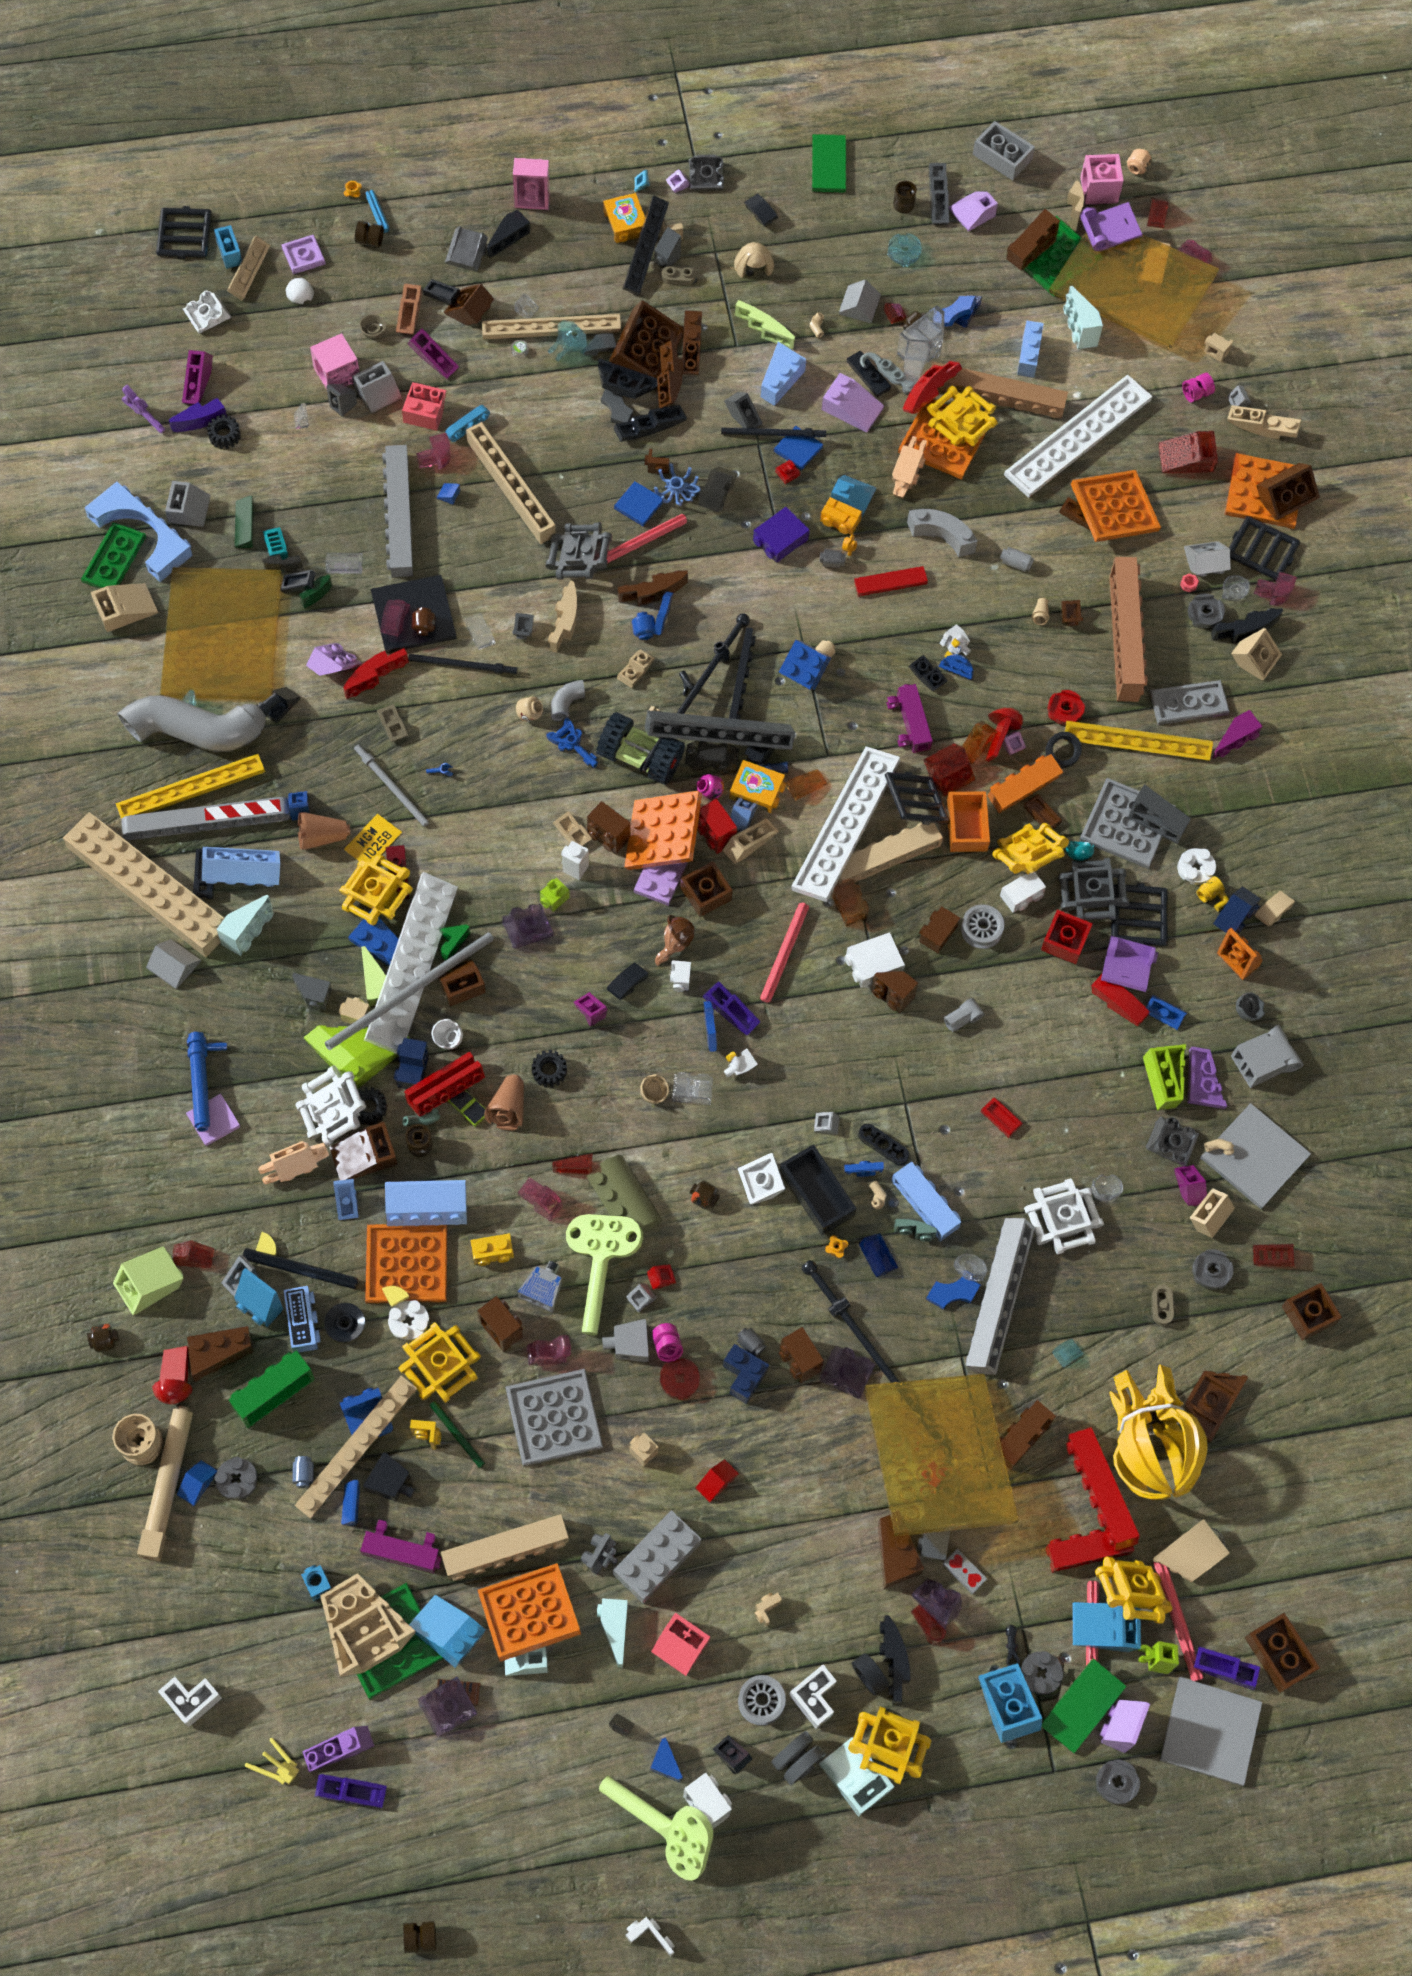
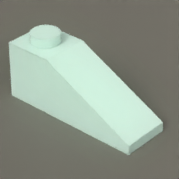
M602 1598V1604H598L597 1617H601L602 1628L618 1667L623 1668L628 1600Z

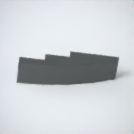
M929 163L932 224H949L946 163Z

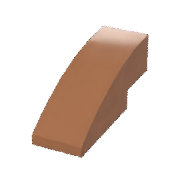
M404 284L396 333L414 335L423 292L420 285Z

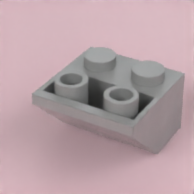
M384 361L352 376L354 389L371 413L402 399L393 375Z
M172 481L165 510L168 523L204 527L211 497L210 494L191 483Z

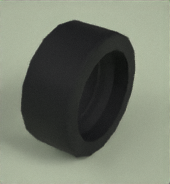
M1070 732L1056 733L1046 745V757L1052 754L1060 768L1073 766L1082 753L1080 740ZM1068 740L1073 744L1074 754L1070 759L1060 760L1055 757L1053 746L1057 741Z
M863 1653L852 1662V1667L857 1676L873 1695L877 1696L889 1686L887 1678L867 1653Z

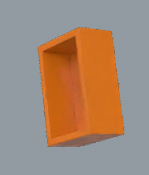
M986 791L949 792L947 814L950 819L948 824L950 852H987L990 844Z

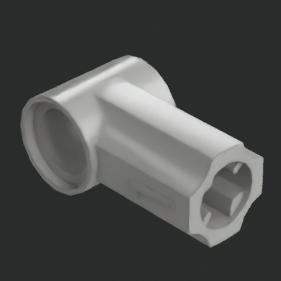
M970 998L959 1009L945 1016L943 1020L946 1027L954 1032L969 1022L974 1023L984 1016V1012L975 999Z

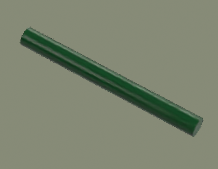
M433 1401L429 1405L477 1467L479 1469L482 1468L486 1463L440 1405Z

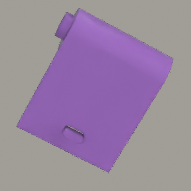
M1129 202L1097 213L1095 208L1087 207L1080 214L1081 221L1094 251H1102L1142 237Z
M1111 936L1101 980L1146 992L1151 964L1156 963L1158 952H1155L1156 948Z

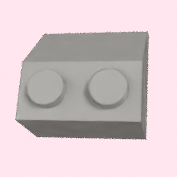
M1215 541L1184 546L1190 570L1197 576H1207V573L1212 572L1222 574L1226 570H1231L1230 549L1221 542Z

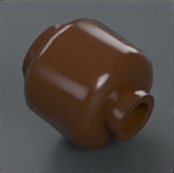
M417 608V611L412 614V629L418 635L427 636L428 633L433 632L435 629L436 615L429 608Z

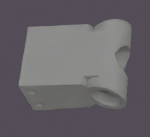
M1279 1024L1268 1033L1237 1045L1231 1055L1250 1088L1282 1072L1298 1070L1304 1065L1296 1051L1289 1044L1288 1038Z

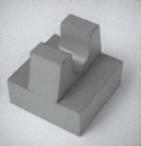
M1240 385L1227 396L1231 406L1247 407L1251 403L1244 387Z

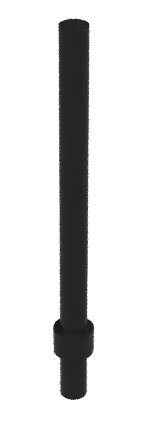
M722 427L721 434L794 436L812 439L813 437H826L827 430H813V428L800 430Z
M409 654L408 661L493 671L495 674H517L518 667L504 666L503 663L488 664Z

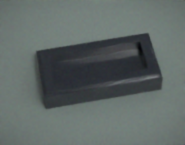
M431 279L423 289V294L452 305L461 294L459 288Z
M308 570L284 575L280 591L286 594L312 589L316 572Z

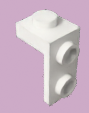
M645 1917L640 1923L636 1920L627 1928L628 1933L626 1937L631 1943L649 1929L670 1957L674 1954L672 1950L675 1947L667 1936L663 1938L658 1931L661 1928L653 1918L649 1921Z

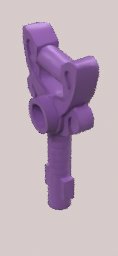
M128 385L124 386L122 391L125 396L122 398V401L133 409L136 414H142L162 434L166 429L146 410L148 407L147 403L140 399Z

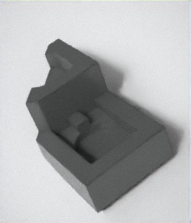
M596 334L583 351V355L597 356L599 351L613 352L616 347L613 334Z

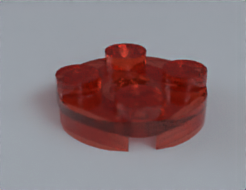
M681 1358L667 1362L660 1371L659 1383L661 1388L671 1398L684 1400L692 1396L699 1387V1370L688 1359ZM681 1374H683L684 1382L677 1383L675 1375L680 1376Z

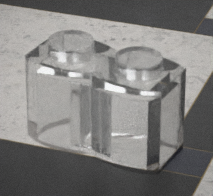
M687 1072L674 1074L672 1101L711 1105L713 1078L707 1074H698V1076H692Z

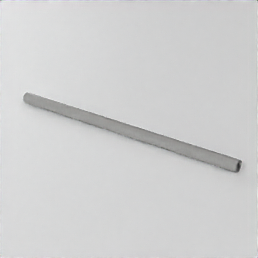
M488 932L325 1042L326 1048L328 1050L333 1049L494 940L492 934Z

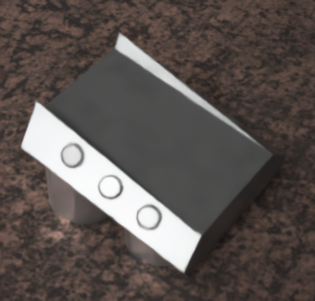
M696 155L689 159L690 189H724L723 159L717 155Z
M459 226L455 229L445 263L477 272L481 265V258L486 253L488 237L483 232L479 233Z
M1160 1116L1155 1122L1154 1129L1145 1147L1147 1150L1185 1167L1199 1133L1195 1132L1191 1127L1180 1125L1179 1120L1174 1117L1166 1119Z

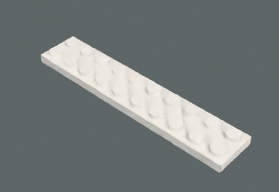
M1127 374L1007 469L1004 476L1029 498L1150 402L1152 396Z
M865 747L792 884V891L824 902L828 901L888 786L885 773L895 772L900 763V757Z
M425 872L421 874L376 1007L430 971L442 935L440 929L445 926L458 888L457 886ZM424 987L370 1023L364 1041L397 1054L398 1045L402 1044L403 1038L408 1036Z

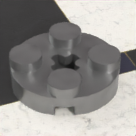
M1211 594L1197 595L1188 607L1189 619L1196 628H1213L1214 625L1221 623L1225 613L1222 601L1220 599L1218 601ZM1206 608L1207 611L1210 612L1208 614H1205L1203 612V609Z
M1215 1249L1206 1250L1199 1254L1193 1263L1192 1272L1194 1280L1197 1284L1207 1289H1222L1233 1276L1232 1262L1229 1261L1227 1255L1222 1251ZM1214 1265L1218 1272L1212 1274L1208 1268Z
M240 1457L229 1459L218 1468L215 1474L216 1486L219 1492L227 1499H245L256 1489V1469L246 1459H241ZM233 1475H242L239 1484L237 1482L231 1483Z
M1034 1652L1027 1656L1022 1663L1021 1671L1031 1693L1048 1695L1059 1687L1063 1679L1062 1666L1058 1659L1049 1652ZM1037 1668L1046 1670L1045 1679L1036 1676L1038 1673Z
M1113 1760L1104 1764L1096 1776L1097 1792L1104 1800L1111 1804H1126L1137 1795L1140 1788V1780L1135 1772V1768L1124 1760ZM1119 1776L1124 1784L1116 1788L1112 1779H1116Z

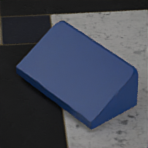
M1154 994L1146 1006L1150 1016L1176 1030L1179 1029L1187 1014L1186 1011Z
M358 1480L348 1482L344 1486L342 1525L356 1526L358 1523L360 1483Z

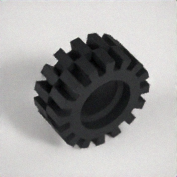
M222 415V418L216 416L217 420L211 419L212 423L209 422L207 427L211 444H214L216 448L219 446L222 450L223 447L229 449L230 445L232 448L235 447L234 443L238 444V440L241 438L239 424L236 422V419H232L229 415L227 418L225 415ZM222 429H229L231 431L224 436L217 434Z
M544 1050L541 1055L538 1053L536 1055L537 1058L533 1059L532 1064L534 1080L538 1081L540 1086L544 1084L546 1088L547 1085H550V1088H553L554 1084L559 1086L560 1081L563 1082L567 1076V1065L563 1055H558L557 1051L552 1053V1050H549V1053H546ZM546 1063H553L556 1065L557 1071L552 1075H547L543 1073L542 1067Z
M364 1087V1091L358 1090L361 1100L364 1102L366 1100H373L377 1104L373 1112L360 1111V1116L357 1117L358 1120H360L361 1124L366 1122L367 1125H371V1122H374L375 1125L377 1120L381 1122L383 1116H386L387 1110L384 1094H381L378 1089L375 1091L374 1087H371V1090H368V1087Z

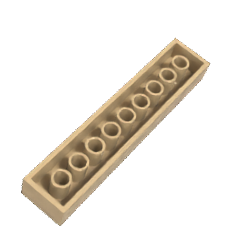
M89 812L63 837L66 847L205 958L221 943L217 928L225 918Z

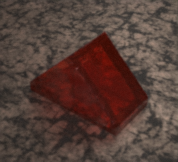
M1151 197L1147 226L1164 229L1169 205L1168 200Z
M192 1240L175 1244L172 1254L173 1262L178 1266L211 1268L214 1248Z

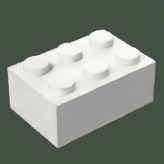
M704 1773L684 1788L683 1797L690 1807L700 1810L708 1818L712 1829H714L730 1816L732 1803L725 1793L721 1795L718 1791L719 1784L713 1775L708 1776L707 1773Z

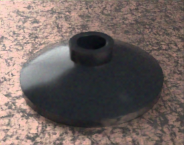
M339 1303L327 1312L324 1326L327 1334L333 1340L350 1342L358 1338L363 1332L365 1318L363 1312L356 1305ZM348 1322L349 1325L348 1327L344 1328L342 1327V1323Z

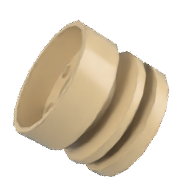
M131 1414L122 1418L115 1426L112 1436L114 1446L128 1462L134 1465H146L158 1458L163 1449L164 1441L161 1432L148 1417L142 1414Z

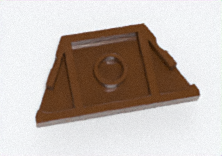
M1203 1371L1183 1406L1188 1413H1191L1198 1419L1207 1436V1442L1210 1443L1248 1376Z

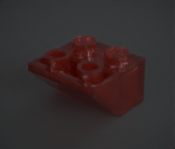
M955 743L923 759L929 776L934 779L937 788L943 796H947L949 792H954L976 780L965 748Z

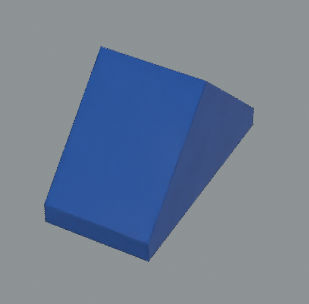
M307 791L288 794V805L292 820H298L299 813H310Z
M199 1461L186 1472L177 1496L195 1506L215 1478L217 1470L204 1461Z
M665 1737L660 1742L650 1771L680 1782L683 1777Z

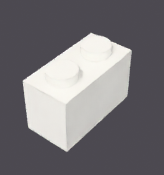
M1035 872L1028 875L1024 874L1004 886L1000 896L1014 913L1017 910H1024L1032 901H1039L1044 896L1046 886Z

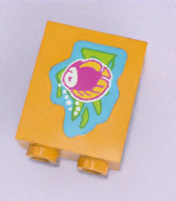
M636 193L604 200L603 212L610 221L615 243L639 238L645 216Z
M743 760L730 789L729 799L737 801L739 797L768 808V813H772L773 808L776 809L778 807L780 792L783 793L787 783L784 782L785 775Z

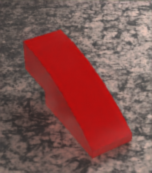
M1101 974L1091 985L1092 994L1105 1001L1108 1008L1138 1027L1150 1014L1148 1009L1123 986L1102 981Z

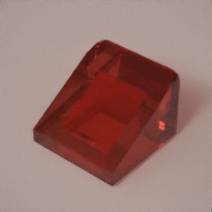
M885 303L884 311L890 323L907 317L900 304Z

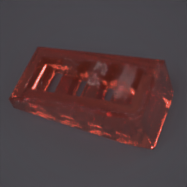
M593 1154L553 1161V1172L588 1175L592 1172Z
M1294 1244L1253 1245L1254 1265L1295 1266ZM1259 1250H1263L1264 1260H1260ZM1268 1251L1272 1252V1260H1268ZM1276 1251H1280V1259L1276 1260ZM1284 1251L1288 1252V1259H1284Z

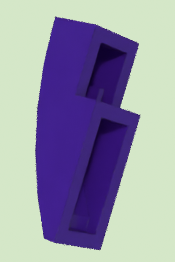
M216 398L204 406H201L199 402L170 418L169 423L173 432L191 431L207 427L209 422L212 423L211 419L217 420L216 416L222 418V415H225L227 418L224 405Z
M720 982L714 984L702 996L706 1001L712 1003V1007L745 1035H748L760 1023L758 1018L735 994L732 995Z
M1202 1647L1198 1648L1194 1668L1251 1690H1254L1260 1671L1259 1666L1242 1662L1239 1658Z
M321 1774L318 1776L314 1797L383 1808L387 1786Z

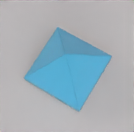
M645 169L635 177V192L650 186L648 170Z

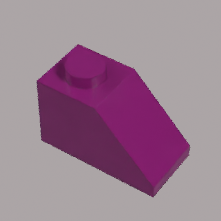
M1194 1165L1174 1168L1184 1201L1188 1206L1200 1205L1207 1196L1205 1179Z

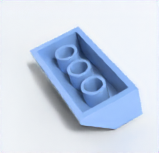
M203 847L202 881L210 884L225 882L229 885L244 883L248 886L263 884L267 887L279 885V851Z
M466 1181L385 1182L387 1226L467 1224Z

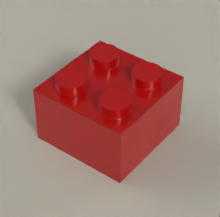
M717 798L700 808L697 831L701 836L704 835L708 847L711 850L713 849L716 854H719L731 837L737 834V826Z
M1057 909L1041 951L1076 964L1093 923Z

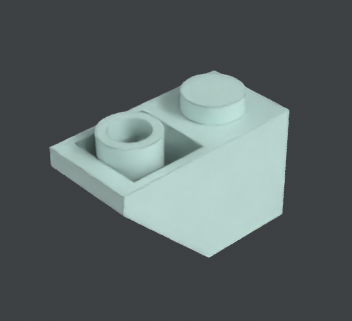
M546 1646L505 1660V1676L548 1673Z

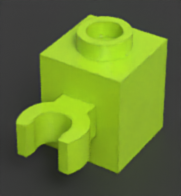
M557 878L549 881L547 886L540 891L541 904L553 912L570 898L569 889Z
M1158 1641L1151 1648L1148 1645H1141V1649L1138 1650L1146 1655H1142L1138 1661L1141 1663L1148 1662V1671L1169 1674L1179 1665L1178 1645Z

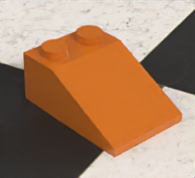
M1232 928L1227 931L1217 952L1242 980L1258 969L1263 961L1260 953L1253 950L1248 941Z

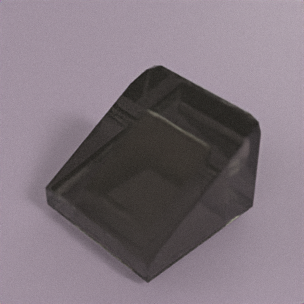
M616 1714L609 1723L611 1730L625 1738L629 1736L634 1727L633 1722L619 1714Z

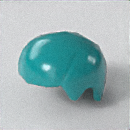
M1069 841L1066 853L1073 860H1087L1094 854V844L1091 846L1088 842Z

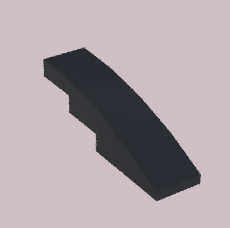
M675 405L651 409L647 415L634 416L630 422L615 424L613 429L620 442L668 429L686 421L687 417L681 406Z

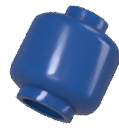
M647 612L637 613V617L633 618L631 622L634 636L638 637L639 640L653 638L655 618L652 615H648Z

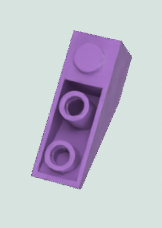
M357 1726L302 1752L308 1771L312 1772L355 1756L374 1747L368 1726Z

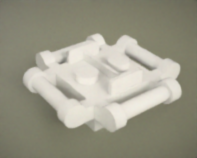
M331 1066L321 1076L311 1082L302 1084V1089L307 1098L297 1102L296 1107L303 1117L308 1130L307 1136L309 1140L316 1139L322 1135V1141L325 1145L329 1146L335 1139L346 1132L360 1127L357 1117L360 1116L359 1112L366 1108V1104L361 1100L353 1080L355 1077L352 1071L342 1074L341 1077L337 1067ZM331 1078L334 1082L315 1093L314 1088ZM313 1121L318 1123V1128L315 1129Z
M1070 1178L1066 1179L1063 1183L1050 1187L1033 1189L1037 1203L1026 1206L1024 1210L1029 1215L1032 1225L1035 1226L1034 1231L1037 1236L1036 1242L1038 1245L1053 1241L1055 1252L1058 1255L1064 1253L1065 1250L1081 1245L1095 1244V1238L1091 1229L1103 1226L1104 1222L1099 1217L1091 1196V1188L1078 1190ZM1068 1190L1067 1192L1044 1198V1196ZM1082 1198H1084V1200H1085V1203H1086L1087 1208H1088V1210H1089V1213H1090V1216H1091V1218H1092V1221H1090V1219H1089V1216H1088V1214H1087V1211H1086V1208H1085L1084 1203H1083V1201H1082ZM1038 1210L1042 1212L1049 1231L1048 1234L1044 1235L1036 1214ZM1082 1231L1085 1233L1084 1237L1064 1243L1060 1241V1239L1077 1235Z

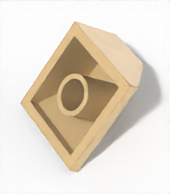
M1263 628L1241 640L1231 655L1240 668L1260 680H1264L1280 659L1282 653L1267 629Z

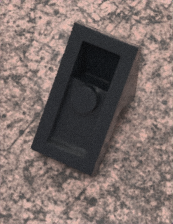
M287 687L272 691L277 694L281 703L271 709L266 717L276 724L301 699L299 695Z
M749 746L745 752L748 755L746 761L759 766L766 765L775 748Z
M729 1735L712 1749L733 1774L740 1772L753 1760L751 1755Z

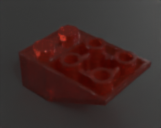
M1195 431L1158 442L1162 473H1205L1215 471L1218 456L1214 431Z

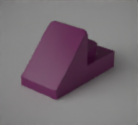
M590 992L574 1001L575 1007L585 1015L590 1027L604 1019L607 1015V1007Z

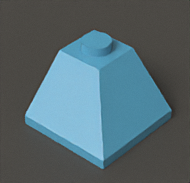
M843 475L837 480L831 492V498L862 511L863 517L876 491V487Z

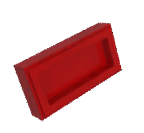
M995 1097L980 1111L1008 1138L1023 1124Z

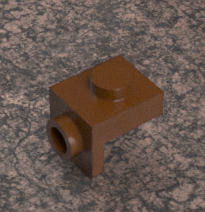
M649 449V455H645L644 464L648 466V473L659 474V469H661L663 474H669L670 458L652 457L653 449Z
M1080 600L1061 601L1062 623H1068V626L1079 625V622L1083 621Z

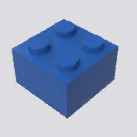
M795 640L779 673L810 690H815L832 657L801 640Z

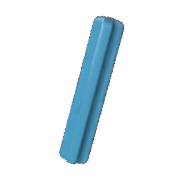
M373 190L367 191L366 198L377 224L383 225L384 233L388 232L389 225Z

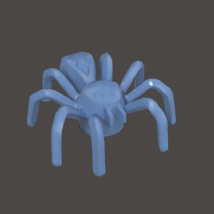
M670 463L671 479H666L663 476L662 470L659 469L660 478L666 482L665 488L667 490L663 493H660L657 487H654L655 494L661 496L663 503H669L675 494L676 504L682 506L684 500L681 499L679 502V493L686 501H693V497L699 494L700 488L696 485L698 476L695 477L693 483L683 482L690 476L691 467H688L687 474L680 478L675 475L673 464ZM671 491L668 500H665L664 495Z

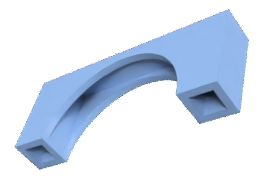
M118 482L114 483L85 507L87 517L99 528L111 521L129 518L143 521L158 534L157 546L145 563L148 572L159 582L164 580L192 556L190 543L186 539L182 540L177 531L173 528L170 529L161 517H156L150 507L146 508L140 498L134 497L125 485L121 486Z

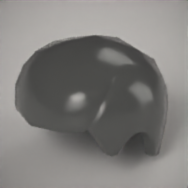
M1253 992L1244 993L1236 1001V1011L1243 1020L1256 1021L1265 1015L1263 1011L1265 1003Z

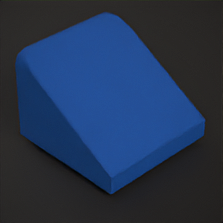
M444 483L437 499L453 505L460 493V484Z

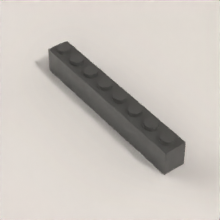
M647 710L644 727L648 736L789 750H792L795 731L790 724Z

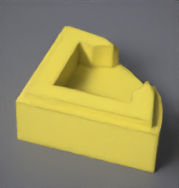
M262 1232L256 1251L276 1256L277 1249L274 1240L268 1234Z
M387 1286L382 1288L391 1307L409 1298L407 1292L400 1287Z

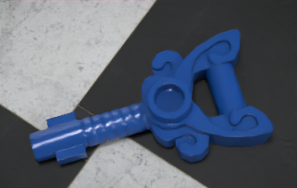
M565 718L564 726L556 733L549 732L546 734L550 742L558 745V750L571 751L574 749L584 758L583 762L588 766L591 765L595 768L598 765L597 757L592 753L589 754L580 745L582 732L579 729H574V725L569 718ZM567 732L570 733L566 736V738L561 739V737L564 736Z

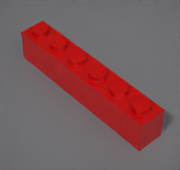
M1092 1427L1069 1434L1066 1449L1069 1455H1073L1075 1470L1077 1473L1080 1472L1082 1486L1090 1494V1504L1093 1509L1096 1508L1097 1519L1099 1525L1104 1527L1106 1531L1105 1537L1108 1545H1112L1115 1552L1137 1545L1140 1535Z

